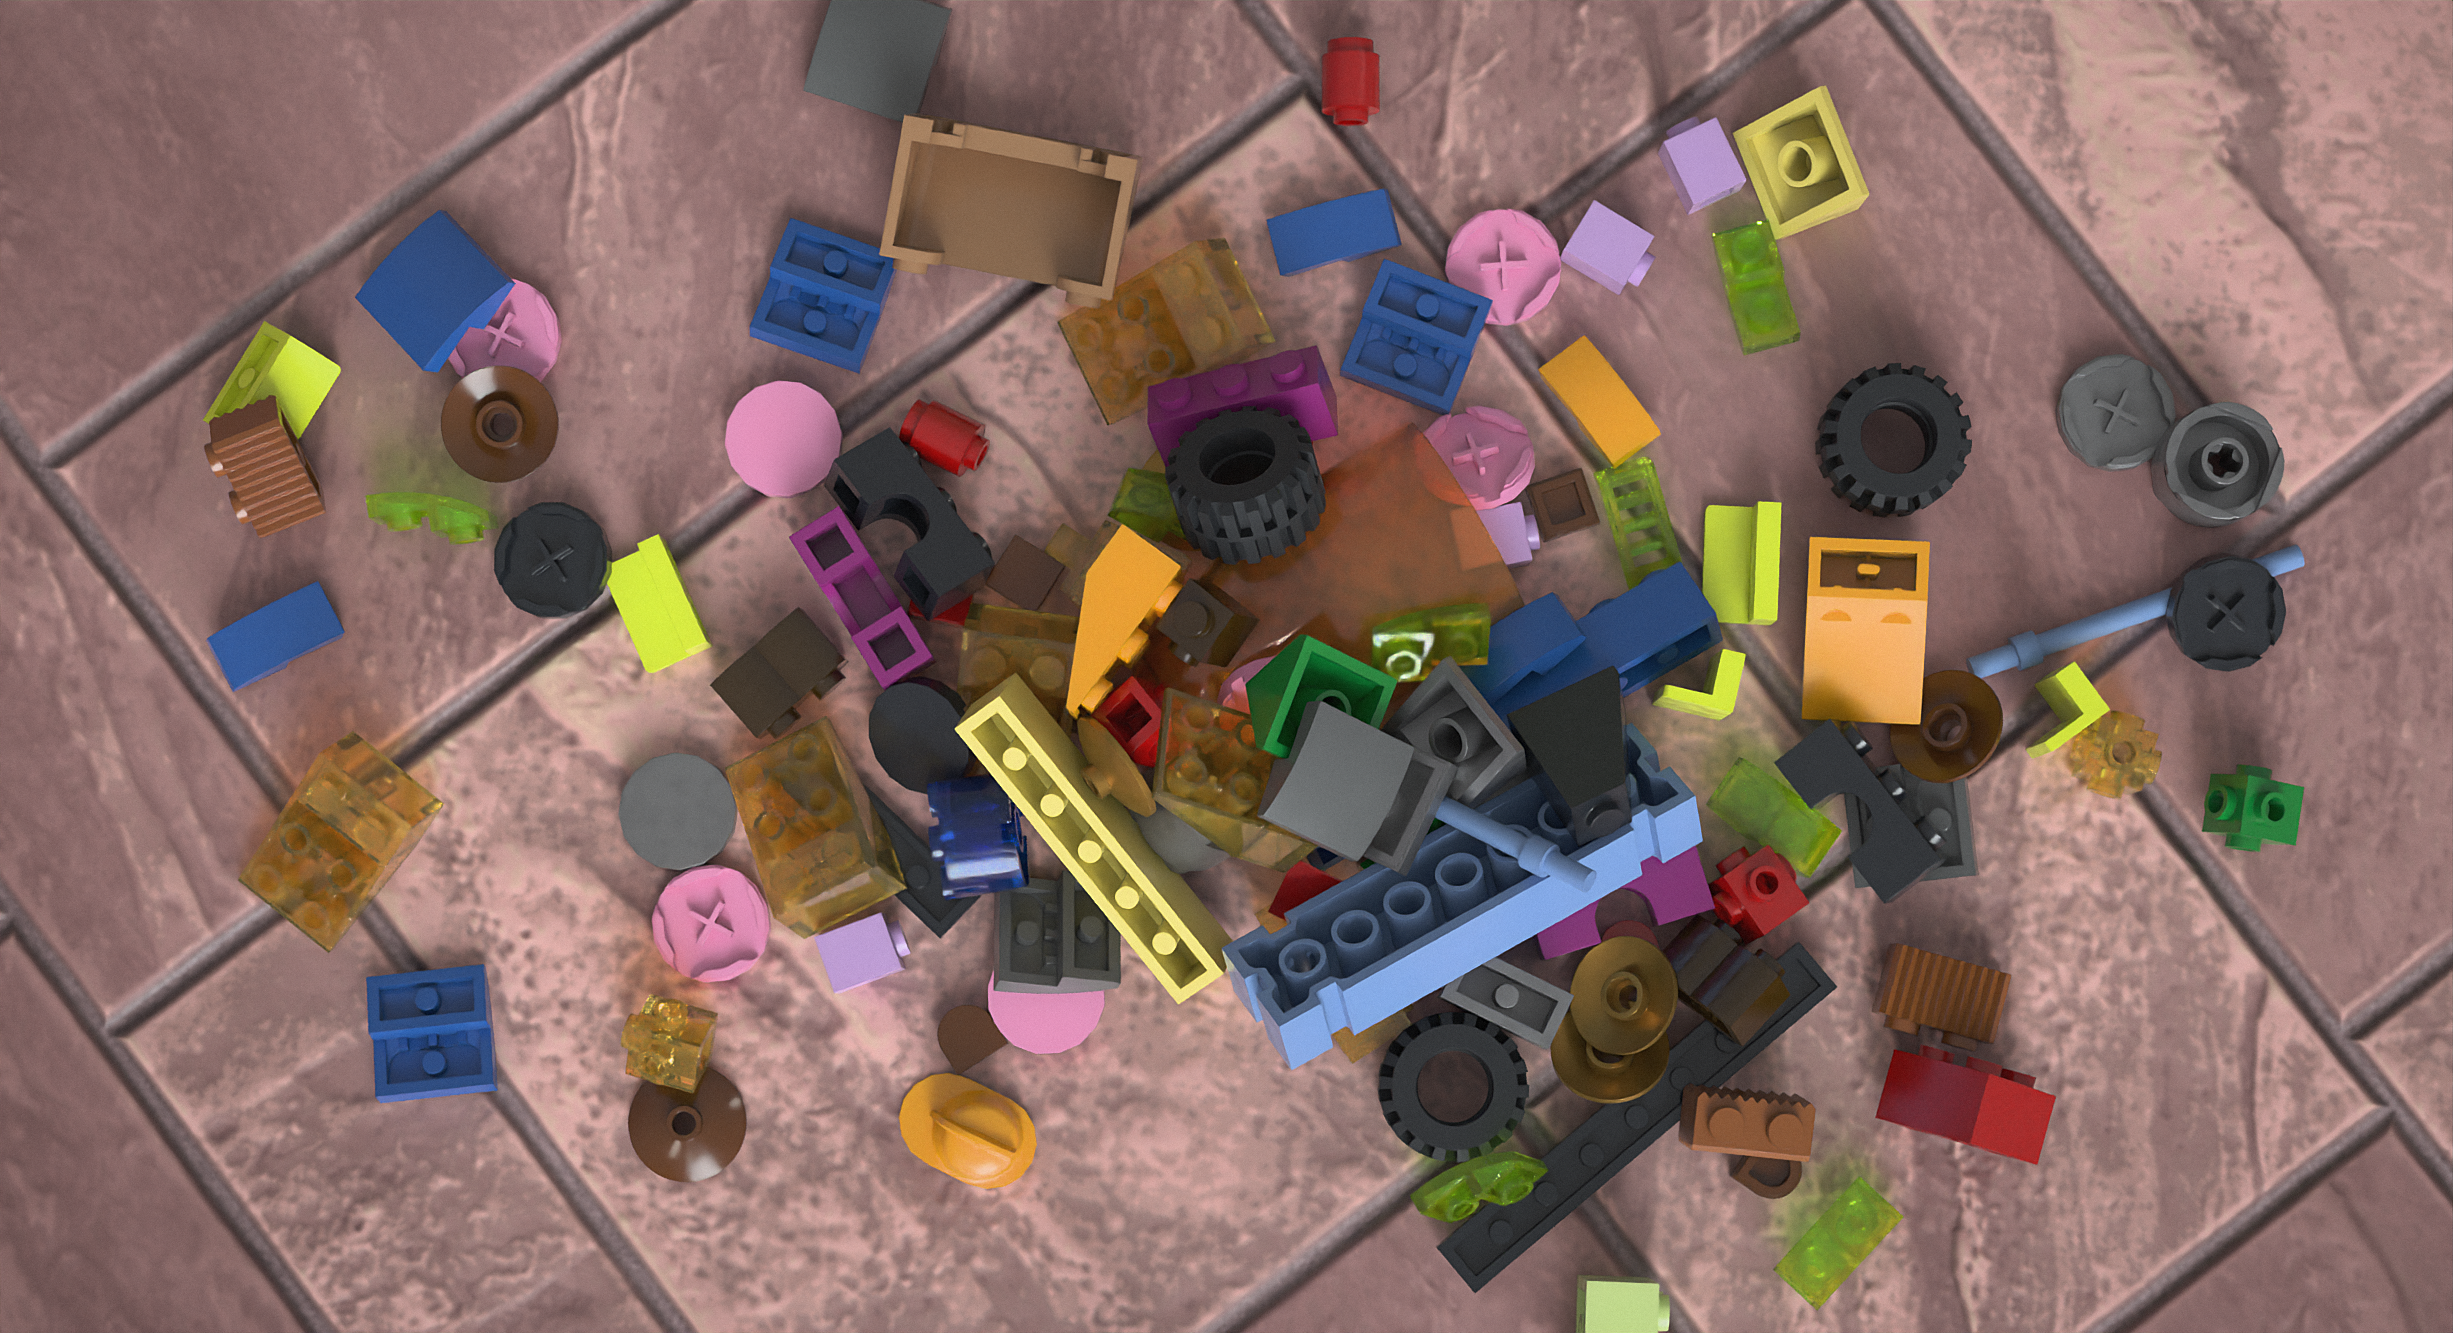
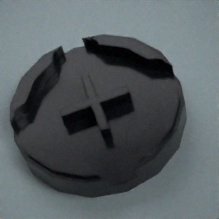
M540 502L528 507V510L522 512L517 518L513 517L503 527L494 549V572L499 585L502 586L504 593L509 597L508 599L518 609L543 619H566L587 610L603 594L612 573V549L604 529L589 513L563 502Z
M2220 553L2201 558L2184 570L2170 591L2166 609L2169 634L2181 653L2207 669L2226 672L2250 667L2263 658L2260 655L2266 652L2270 645L2274 646L2282 634L2286 616L2283 589L2275 577L2271 576L2266 568L2246 556Z
M923 676L897 682L878 696L869 714V740L875 758L888 776L907 790L923 794H933L948 790L970 774L977 756L954 729L966 713L963 710L967 706L956 691L943 682Z

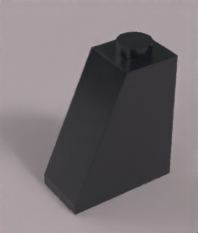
M1613 665L1507 714L1510 732L1524 748L1526 770L1578 847L1599 837L1608 836L1618 828L1632 822L1626 710L1619 673Z

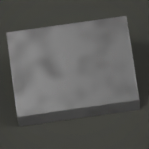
M1451 656L1444 658L1380 730L1458 767L1445 796L1471 809H1474L1527 769L1524 748Z

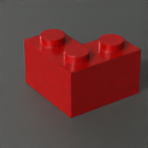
M1921 1044L1918 1055L1894 1049L1875 1118L1915 1131L1956 1141L1990 1153L2035 1165L2038 1164L2056 1096L2034 1089L2036 1077L2005 1069L2001 1065L1969 1056L1967 1057L1965 1067L1953 1064L1955 1054Z

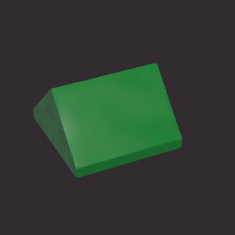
M1300 634L1245 684L1256 747L1280 759L1289 758L1306 703L1311 701H1322L1379 730L1398 680L1308 635Z

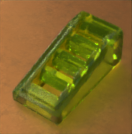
M1647 456L1622 463L1615 469L1609 467L1594 472V480L1628 589L1631 590L1638 586L1641 580L1653 571L1667 569L1679 561L1682 563L1654 462ZM1643 479L1645 488L1617 497L1614 496L1612 488ZM1650 502L1652 511L1621 520L1619 511ZM1657 525L1660 534L1628 544L1626 534ZM1660 548L1665 549L1667 557L1635 567L1632 557Z

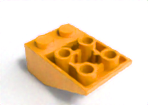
M1124 524L1120 526L1086 573L1066 709L1077 721L1086 715L1087 712L1091 715L1106 700L1111 691L1115 689L1110 681L1122 665L1131 670L1137 664L1151 643L1146 632L1157 617L1162 618L1184 587L1182 583L1185 578L1182 567Z
M1810 537L1802 720L1827 721L1828 719H1839L1842 722L1920 725L1930 542Z

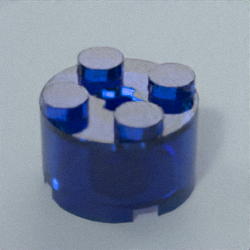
M988 773L928 783L927 795L930 812L933 818L938 817L939 825L929 826L928 828L929 843L933 861L945 860V865L940 866L941 884L945 900L1027 887L1030 883V862L1027 836L1022 835L1020 817L1023 816V813L995 778Z

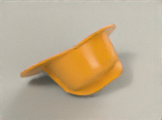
M952 1073L930 1075L916 1083L903 1099L899 1122L901 1136L909 1150L926 1164L958 1180L984 1189L1004 1187L1020 1178L1033 1161L1037 1142L1035 1127L1027 1112L1010 1098L967 1077Z

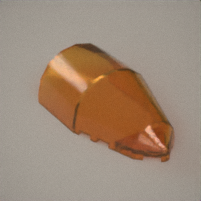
M1404 422L1320 472L1326 491L1324 494L1326 499L1325 512L1319 514L1320 523L1315 531L1305 532L1306 540L1299 546L1290 545L1285 548L1286 554L1277 558H1273L1272 555L1262 557L1260 563L1248 564L1247 560H1239L1236 565L1224 564L1220 556L1214 559L1197 580L1217 585L1260 619L1226 668L1201 662L1197 667H1192L1176 657L1167 648L1171 639L1155 627L1149 634L1148 639L1151 640V643L1137 664L1132 668L1130 677L1133 675L1157 684L1165 681L1181 695L1187 704L1183 714L1195 727L1183 739L1184 745L1192 739L1204 735L1216 736L1212 740L1226 745L1232 741L1237 744L1243 743V738L1235 734L1231 738L1223 729L1217 703L1221 685L1240 667L1254 660L1278 655L1300 634L1308 635L1397 679L1398 681L1388 704L1389 706L1416 690L1444 658L1453 657L1488 628L1525 606L1511 573L1475 508L1433 445L1413 422Z

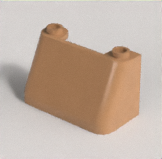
M920 113L906 114L902 124L879 255L894 258L892 268L911 273L927 274L929 264H945L1053 285L1057 289L1067 291L1065 302L1100 308L1101 298L1107 300L1114 298L1143 157Z

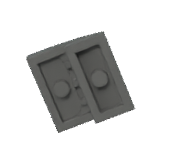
M831 0L803 91L903 123L904 115L921 112L932 69L938 63L953 9L927 0Z
M1322 701L1307 702L1289 758L1275 759L1257 816L1351 862L1359 861L1380 829L1392 806L1408 769L1414 747Z
M1901 764L1877 767L1880 772L1888 767L1899 778L1910 794L1903 802L1917 819L1924 814L1928 816L1947 841L1940 849L1948 857V860L1920 882L1979 875L1967 777L1949 783H1932L1913 776ZM1844 793L1851 853H1853L1870 836L1873 819L1871 811L1864 800L1852 793ZM1852 863L1855 888L1871 887Z
M1063 870L1058 881L999 875L994 891L993 991L1064 994L1102 991L1119 987L1121 984V933L1070 871Z

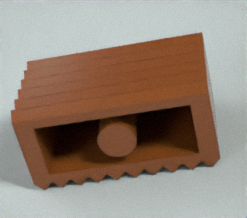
M269 395L265 400H257L254 404H247L243 409L236 408L232 413H224L221 417H214L209 421L211 442L204 445L208 462L216 477L219 478L227 474L228 480L234 489L229 492V498L241 524L251 521L260 539L326 513L323 488L276 396Z
M1889 944L1872 1012L1886 1016L1883 1026L1885 1028L1918 1036L1921 1026L1943 1032L1941 1043L1976 1052L1978 1042L1994 1044L2012 975L1904 944Z
M1689 1083L1683 1090L1678 1139L1679 1142L1686 1145L1690 1150L1808 1162L1811 1155L1816 1109L1811 1102L1795 1093L1789 1096L1784 1092L1778 1095L1773 1091L1766 1094L1761 1090L1755 1093L1747 1089L1744 1092L1737 1087L1732 1091L1726 1086L1719 1089L1715 1085L1708 1088L1703 1084L1697 1087Z

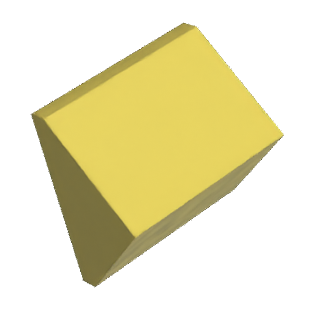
M1820 86L1733 132L1775 240L1785 238L1858 210L1869 196V191L1826 86Z

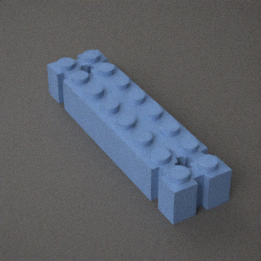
M1630 723L1627 725L1632 822L1618 828L1612 834L1599 837L1578 847L1532 777L1473 809L1529 838L1533 835H1539L1557 844L1561 854L1597 872L1596 880L1588 892L1584 893L1550 875L1541 878L1519 866V859L1446 824L1425 836L1406 876L1375 863L1284 913L1287 926L1269 934L1262 925L1222 947L1234 992L1257 1023L1263 1020L1268 1039L1289 1068L1293 1070L1333 1048L1330 1035L1346 1026L1354 1035L1360 1033L1642 875L1640 862L1654 856L1662 863H1665L1702 842L1703 838L1696 796L1670 766L1660 771L1657 751L1634 724Z

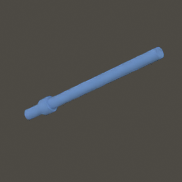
M2296 544L2252 559L2266 568L2273 577L2303 567L2305 564L2303 554ZM2173 587L2036 635L2030 630L2009 637L2007 645L1967 658L1968 671L1980 678L2015 666L2019 671L2042 664L2044 656L2165 615L2170 591Z
M1447 796L1444 797L1435 818L1519 859V866L1541 878L1550 875L1584 893L1588 892L1594 885L1597 872L1561 854L1557 844L1539 835H1533L1529 838Z

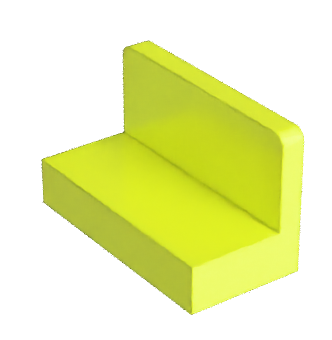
M264 321L203 421L209 424V421L214 417H221L224 413H232L236 408L243 409L247 404H254L257 400H265L269 395L276 396L299 440L339 376L341 368L296 338Z
M1758 501L1753 507L1709 505L1705 509L1701 592L1716 612L1718 623L1771 625L1777 621L1782 502Z
M659 534L637 543L639 551L613 562L612 573L607 582L643 666L649 673L660 671L713 647L667 542Z
M1727 649L1720 650L1710 658L1702 693L1664 685L1654 693L1652 705L1719 721L1733 713L1746 654Z
M2075 661L2053 670L2034 684L2062 723L2025 750L2032 759L2050 753L2110 710Z

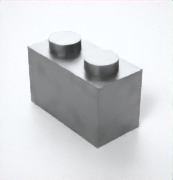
M1497 957L1442 986L1437 998L1470 1014L1477 1015L1486 1021H1491L1501 1029L1542 1049H1549L1574 995Z

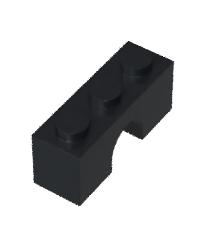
M891 427L834 459L824 487L858 531L877 520L893 519L904 523L914 532L918 543L903 552L893 577L927 621L932 620L984 588L995 564L987 542L980 534L969 530L957 514L956 505L950 494L944 488L935 486L922 469V463L916 450L909 446V443L901 442Z
M1828 719L1775 761L1774 764L1810 809H1821L1833 798L1843 793H1852L1864 800L1872 814V831L1866 842L1847 857L1883 903H1892L1948 860V857L1940 849L1947 841L1928 816L1924 814L1917 819L1903 802L1910 794L1899 778L1888 767L1880 772L1866 754L1873 747L1862 731L1852 721L1843 726L1839 719Z

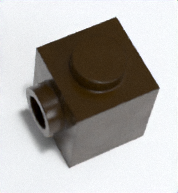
M1189 578L1155 627L1171 639L1167 648L1176 657L1190 666L1197 667L1201 662L1226 668L1260 619L1217 585Z

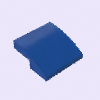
M438 210L393 249L368 278L355 298L423 371L438 373L468 328L485 329L516 283L447 211Z
M790 218L771 263L769 281L750 324V337L860 374L897 269L892 268L894 258L879 255L880 248Z
M1384 259L1362 310V318L1341 366L1340 376L1437 414L1449 415L1477 347L1493 300Z
M484 964L366 977L368 1034L373 1039L375 1097L380 1103L498 1090L492 1010L487 971Z

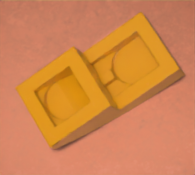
M1585 335L1538 369L1543 382L1575 417L1580 430L1614 469L1661 435L1659 428L1634 394Z

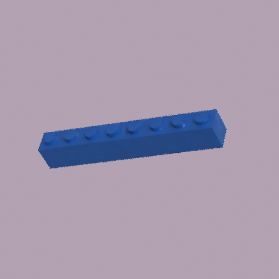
M1680 561L1667 569L1653 571L1645 576L1638 586L1615 599L1611 598L1599 602L1586 616L1577 620L1576 622L1587 636V639L1546 675L1543 676L1532 670L1491 708L1510 730L1507 714L1612 665L1619 673L1623 698L1722 642L1723 637L1716 612ZM1290 832L1308 864L1322 871L1345 859Z

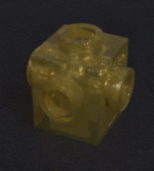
M2111 710L2109 718L2101 716L2076 734L2070 754V759L2076 761L2072 777L2089 782L2087 786L2088 791L2111 799L2121 800L2123 793L2128 795L2142 791L2144 783L2149 785L2153 783L2160 766L2162 751L2155 749L2159 734L2144 730V719L2125 712ZM2116 743L2129 746L2125 764L2118 763L2113 757L2112 750Z
M650 994L639 1015L633 1013L629 1015L622 1032L621 1048L628 1049L625 1074L648 1080L657 1085H665L693 1093L712 1059L718 1013L685 1004L677 999Z

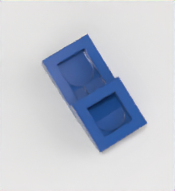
M1384 188L1324 202L1266 220L1280 276L1291 277L1341 260L1351 262L1402 245L1388 189Z
M317 581L241 618L208 637L206 642L232 692H235L285 669L289 662L341 639L345 631Z
M1551 592L1503 618L1473 639L1451 658L1491 707L1532 670L1543 676L1546 675L1587 639V636L1560 597Z

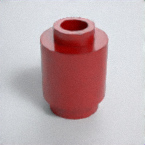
M1341 37L1327 41V53L1321 56L1322 113L1333 116V123L1336 125H1365L1368 123L1369 115L1380 112V56L1374 53V41L1362 37Z
M918 399L909 410L899 433L901 442L909 443V446L916 450L921 459L958 477H961L967 469L975 472L982 464L990 446V440L983 437L985 424L936 400L928 404Z

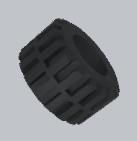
M1888 363L1882 369L1877 370L1875 366L1863 371L1855 379L1852 378L1826 406L1828 408L1820 417L1817 430H1820V436L1815 442L1816 455L1821 454L1823 463L1819 466L1823 479L1828 476L1835 485L1831 488V491L1838 498L1844 495L1852 502L1849 507L1859 512L1868 509L1873 511V516L1886 518L1890 514H1897L1898 517L1911 515L1916 510H1923L1942 497L1962 475L1967 466L1964 463L1965 457L1971 453L1972 440L1967 439L1966 431L1972 426L1969 415L1962 416L1959 410V406L1964 402L1957 392L1951 396L1943 388L1948 382L1937 375L1931 379L1924 375L1926 368L1913 365L1910 369H1902L1901 363ZM1880 409L1898 410L1910 416L1918 424L1924 437L1925 452L1923 460L1915 469L1903 474L1891 473L1880 469L1867 457L1861 443V427L1865 419L1874 411Z
M1243 406L1242 410L1237 412L1227 409L1218 412L1219 416L1209 420L1206 417L1196 423V430L1193 432L1186 431L1178 439L1180 447L1171 449L1167 458L1170 466L1165 468L1168 489L1183 535L1186 536L1188 544L1194 550L1201 549L1202 556L1210 560L1221 556L1224 564L1236 565L1239 560H1247L1248 564L1260 563L1262 557L1269 555L1277 558L1286 554L1285 548L1293 545L1297 547L1306 540L1305 532L1315 531L1320 523L1319 514L1325 512L1326 507L1324 496L1326 491L1311 439L1305 427H1300L1298 420L1290 414L1281 417L1278 409L1267 407L1263 411H1257L1256 406Z
M1447 1012L1424 1017L1405 1028L1386 1050L1387 1053L1380 1065L1378 1074V1098L1383 1115L1396 1136L1416 1152L1439 1161H1470V1159L1480 1156L1484 1157L1494 1152L1493 1149L1501 1143H1505L1513 1135L1512 1132L1518 1122L1521 1123L1526 1112L1524 1107L1526 1098H1529L1530 1086L1527 1085L1526 1072L1528 1070L1525 1060L1521 1058L1517 1050L1518 1047L1511 1037H1508L1500 1030V1027L1491 1021H1486L1477 1015L1469 1013ZM1447 1051H1459L1472 1056L1480 1063L1488 1080V1093L1483 1106L1474 1116L1460 1122H1445L1433 1117L1423 1107L1418 1095V1078L1422 1068L1432 1057Z

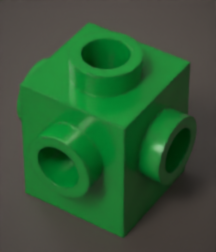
M2236 765L2235 774L2211 773L2208 792L2204 800L2205 814L2202 832L2225 836L2224 847L2241 851L2260 852L2261 844L2296 846L2304 787L2271 780L2273 770L2252 765Z

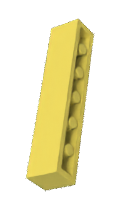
M1015 672L971 704L954 728L1178 1005L1223 975L1227 966L1221 948L1233 942V940L1180 874L1171 871L1165 865L1163 859L1150 847L1138 823L1133 820L1125 806L1111 794H1108L1102 800L1093 794L1080 774V770L1088 765L1086 758L1019 675Z

